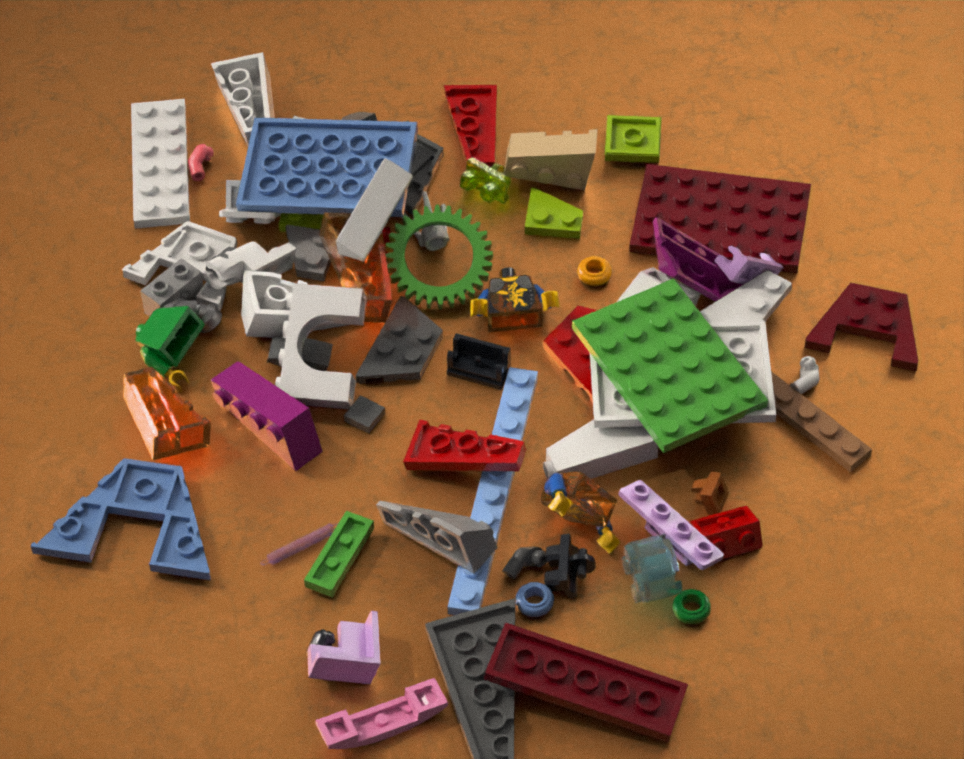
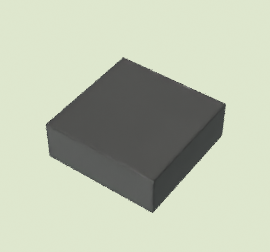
M360 395L344 414V421L370 433L385 415V407Z

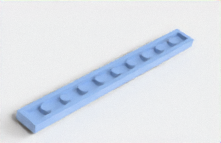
M509 367L492 435L523 441L538 380V371ZM482 471L470 517L477 522L483 521L492 528L496 544L515 473L513 471ZM495 551L475 573L458 565L447 606L448 614L457 615L481 608Z

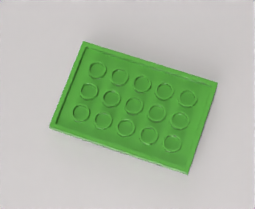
M674 278L572 321L573 331L663 453L742 419L753 411L762 410L767 407L768 399Z

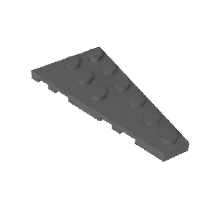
M515 598L425 623V631L472 759H514L515 690L484 680V675L505 622L515 625Z

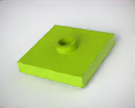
M607 115L605 161L659 163L662 117Z

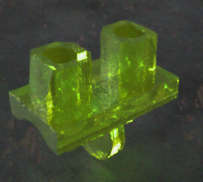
M471 157L467 160L466 171L461 175L460 187L466 191L476 188L480 191V196L484 201L491 203L497 200L504 204L509 200L508 188L511 178L504 175L505 167L496 163L490 167Z

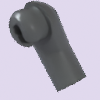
M536 546L520 547L515 551L502 572L515 580L523 567H543L547 563L546 552Z

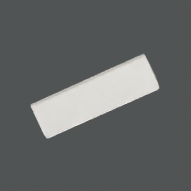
M384 158L336 240L338 254L365 261L411 182L412 174L391 160Z

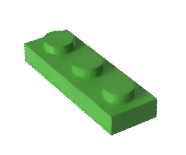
M346 511L305 577V587L333 598L372 533L374 521Z

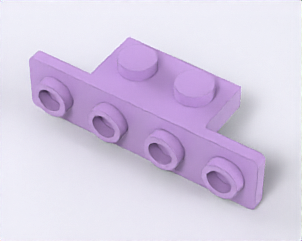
M638 480L620 489L618 495L646 520L645 529L685 566L694 563L700 570H704L723 559L724 554L642 480Z

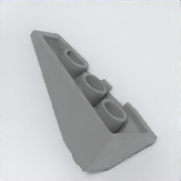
M379 501L376 504L384 524L472 573H475L498 548L493 536L494 531L483 521L477 522L468 516L386 501Z

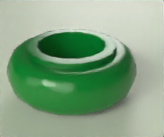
M688 589L677 594L673 600L672 609L678 620L685 624L694 625L707 619L711 612V603L705 593L695 589ZM687 603H696L700 608L690 611L683 606Z

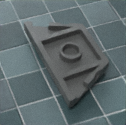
M400 296L356 374V383L366 384V379L383 378L384 382H393L399 379L420 380L443 339V330L408 299Z

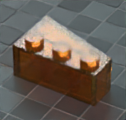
M153 367L124 373L123 398L153 460L210 445L211 422L206 417L201 418L193 410V405L188 400L183 401L175 393V388Z

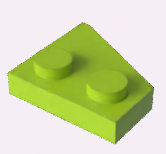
M531 188L525 221V234L580 239L583 210L537 188Z

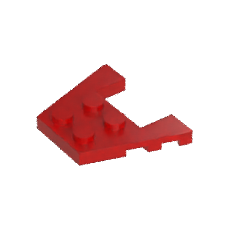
M577 305L543 340V348L564 372H569L575 379V384L581 390L584 389L587 392L589 400L593 403L590 353L573 331L572 321L597 310Z

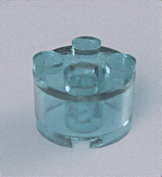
M665 533L628 542L624 546L625 556H622L621 560L625 574H631L634 583L631 585V593L635 603H648L678 595L682 592L681 581L675 582L674 577L676 572L680 571L677 558L670 540L665 539Z

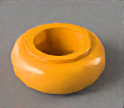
M591 256L580 262L577 274L584 284L600 286L607 283L611 278L612 267L606 259ZM591 269H598L601 272L590 273L588 271Z

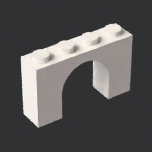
M293 284V291L288 293L287 310H290L289 320L284 321L283 338H286L285 349L281 348L279 353V365L282 366L281 377L276 378L275 386L306 406L349 409L353 405L356 380L352 373L315 370L304 363L302 349L304 341L310 332L323 324L363 325L367 301L363 289Z

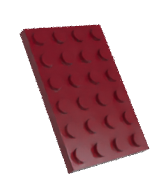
M647 164L630 239L629 252L657 255L653 220L658 217L729 260H733V254L729 251L728 247L733 246L737 247L743 255L762 259L761 253L769 254L776 263L783 266L781 271L798 273L811 184Z

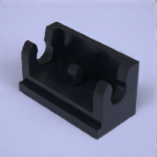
M456 333L453 338V351L448 350L446 374L495 389H502L506 381L508 369L511 367V348Z

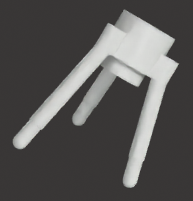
M423 191L424 206H427L430 212L433 213L426 191ZM442 204L441 212L444 213V211L446 210V205ZM443 225L425 227L421 233L420 231L414 233L419 246H425L431 251L443 248L450 240L447 226Z

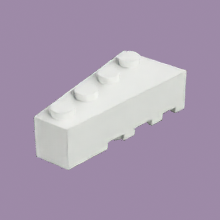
M263 52L211 63L218 86L247 146H249L254 118H275L270 73Z

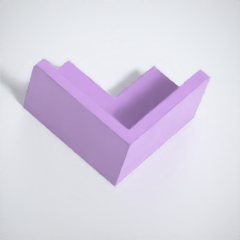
M371 611L365 623L340 621L337 627L338 647L310 644L308 649V678L371 684L381 664L378 611Z

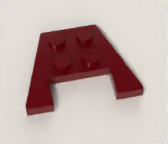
M850 282L805 339L804 348L827 353L831 352L836 331L893 342L896 344L891 359V366L917 371L919 360L908 296L905 293Z

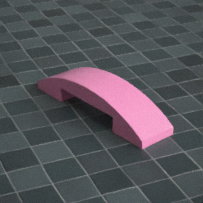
M435 678L405 688V696L352 715H348L345 709L317 719L316 726L328 749L354 748L375 743L407 731L442 711L448 706V702Z

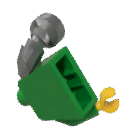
M181 298L165 305L163 308L154 310L147 322L138 325L136 328L135 342L141 347L140 355L146 366L162 378L168 377L173 389L177 392H182L181 387L176 382L183 379L189 383V380L182 370L173 371L171 370L172 367L178 366L200 332L207 333L218 326L222 319V313L213 304H197L196 300L187 301Z

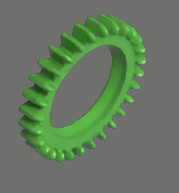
M439 205L435 206L434 213H431L429 208L424 206V215H421L415 209L413 210V220L406 215L403 216L404 226L396 223V233L390 232L389 240L392 243H386V251L388 253L385 254V262L389 263L386 265V272L389 274L393 273L390 276L391 283L399 282L396 289L398 292L407 289L405 293L406 299L409 300L412 296L416 295V305H419L425 299L428 309L431 308L434 301L437 302L440 310L443 307L444 301L448 302L450 308H454V299L456 298L463 305L466 300L465 294L470 298H474V288L481 291L483 289L482 281L486 282L489 279V273L486 271L492 270V262L489 261L493 259V252L488 251L491 249L492 243L491 241H485L487 238L486 230L479 232L481 229L479 221L471 225V214L464 219L461 218L462 209L460 208L454 215L451 214V206L449 205L444 213L441 212ZM434 225L452 227L469 239L473 249L472 265L468 273L458 282L448 286H431L416 279L409 271L405 261L407 242L414 233L425 227Z

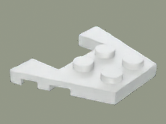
M187 221L163 238L160 246L153 251L147 250L141 254V259L134 265H126L122 269L123 277L146 285L160 265L169 268L182 258L201 271L202 279L206 281L196 296L197 304H213L220 311L227 287L221 289L213 288L207 282L204 271H206V263L215 255L217 256L229 246L237 248L236 237Z

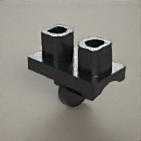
M570 534L561 535L560 544L546 547L547 562L550 567L559 566V569L545 572V585L551 591L564 590L568 598L577 597L578 578L585 579L587 573L595 570V558L587 554V549H579L573 546Z

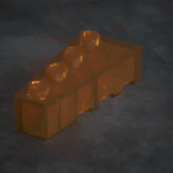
M324 212L319 237L342 287L363 289L367 297L364 322L385 323L391 307L392 296L382 232L365 261L338 254L336 240L352 213Z

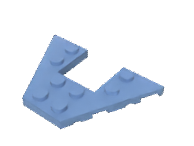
M124 458L114 467L112 473L105 475L97 483L98 487L90 495L80 498L68 510L65 517L58 519L53 524L54 528L38 543L33 542L30 546L32 554L92 562L109 513L163 521L149 563L150 571L206 580L211 579L182 466Z

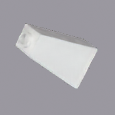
M593 419L546 448V462H543V470L547 479L554 473L562 474L567 487L658 458V445L644 426L594 428Z

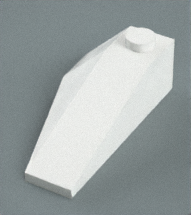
M244 272L241 316L246 336L269 338L283 336L284 321L289 320L290 310H287L288 293H292L293 284L296 283L281 279V274L274 272ZM298 280V282H297V284H307V283H308V282H304V281H301V280ZM327 323L315 328L313 331L351 324Z

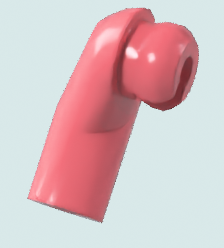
M205 144L196 146L188 159L189 170L194 181H201L205 178L202 163L204 160L210 161L214 154L213 149Z

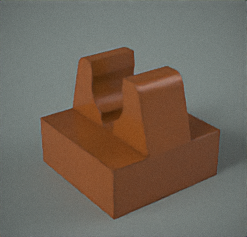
M710 472L708 478L696 479L691 488V492L698 493L695 502L704 505L708 515L720 513L729 494L723 475L719 472Z

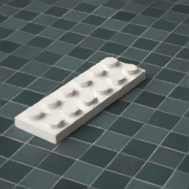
M185 99L131 103L134 227L146 228L184 224L190 221Z

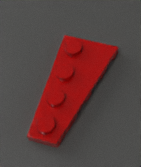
M444 85L445 98L467 169L495 170L497 85Z

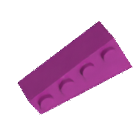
M237 361L211 379L215 391L213 392L215 401L221 407H225L294 471H297L323 452L309 407L241 362Z

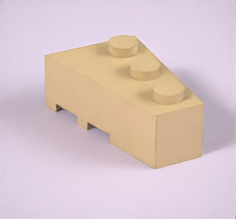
M598 129L589 130V134H572V131H563V135L546 136V132L511 133L506 152L504 176L585 190L596 154Z

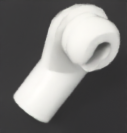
M811 356L801 359L800 378L790 384L800 394L816 386L820 379L819 366L816 364L815 358Z

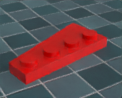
M419 419L403 463L406 470L519 472L527 449L524 441L492 434L488 437L478 436L477 431L468 429L465 432L454 431L449 425L440 424L439 427L431 426L428 421Z

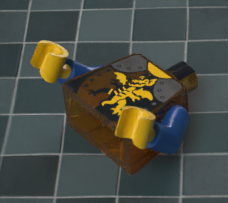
M507 267L499 272V278L489 280V289L483 290L478 299L470 301V316L484 315V317H487L488 333L542 327V308L544 311L552 307L559 308V296L557 291L545 292L539 285L533 284L530 276H517L515 269Z
M582 472L554 473L546 481L544 490L541 493V502L544 506H548L552 511L569 522L596 526L599 535H602L597 542L609 554L620 544V540L611 532L613 527L610 523V517L617 503L616 498Z

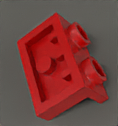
M747 505L689 521L694 528L724 554L723 559L763 547L760 521Z

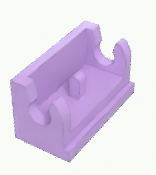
M733 246L728 247L729 251L733 254V260H728L723 255H718L714 260L731 282L746 284L767 270L778 275L783 269V266L776 263L769 254L761 253L762 259L743 255L737 247Z

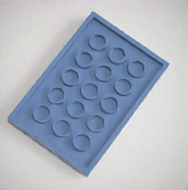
M254 118L236 201L237 210L351 215L384 158L391 160L411 174L418 133L417 122ZM408 187L390 217L404 216Z

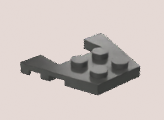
M417 134L411 169L413 178L408 186L405 211L412 215L413 210H418L423 199L422 192L427 191L444 156L443 147Z

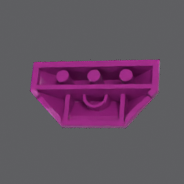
M658 217L653 220L658 267L661 272L715 302L744 285L731 282L714 261L720 254Z

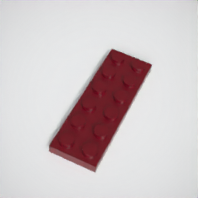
M506 622L484 675V680L668 743L688 687L687 683Z

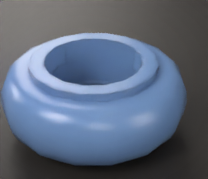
M530 582L518 590L515 596V603L518 610L524 615L540 617L551 610L554 604V595L545 584ZM531 596H539L543 600L540 603L532 604L526 599Z

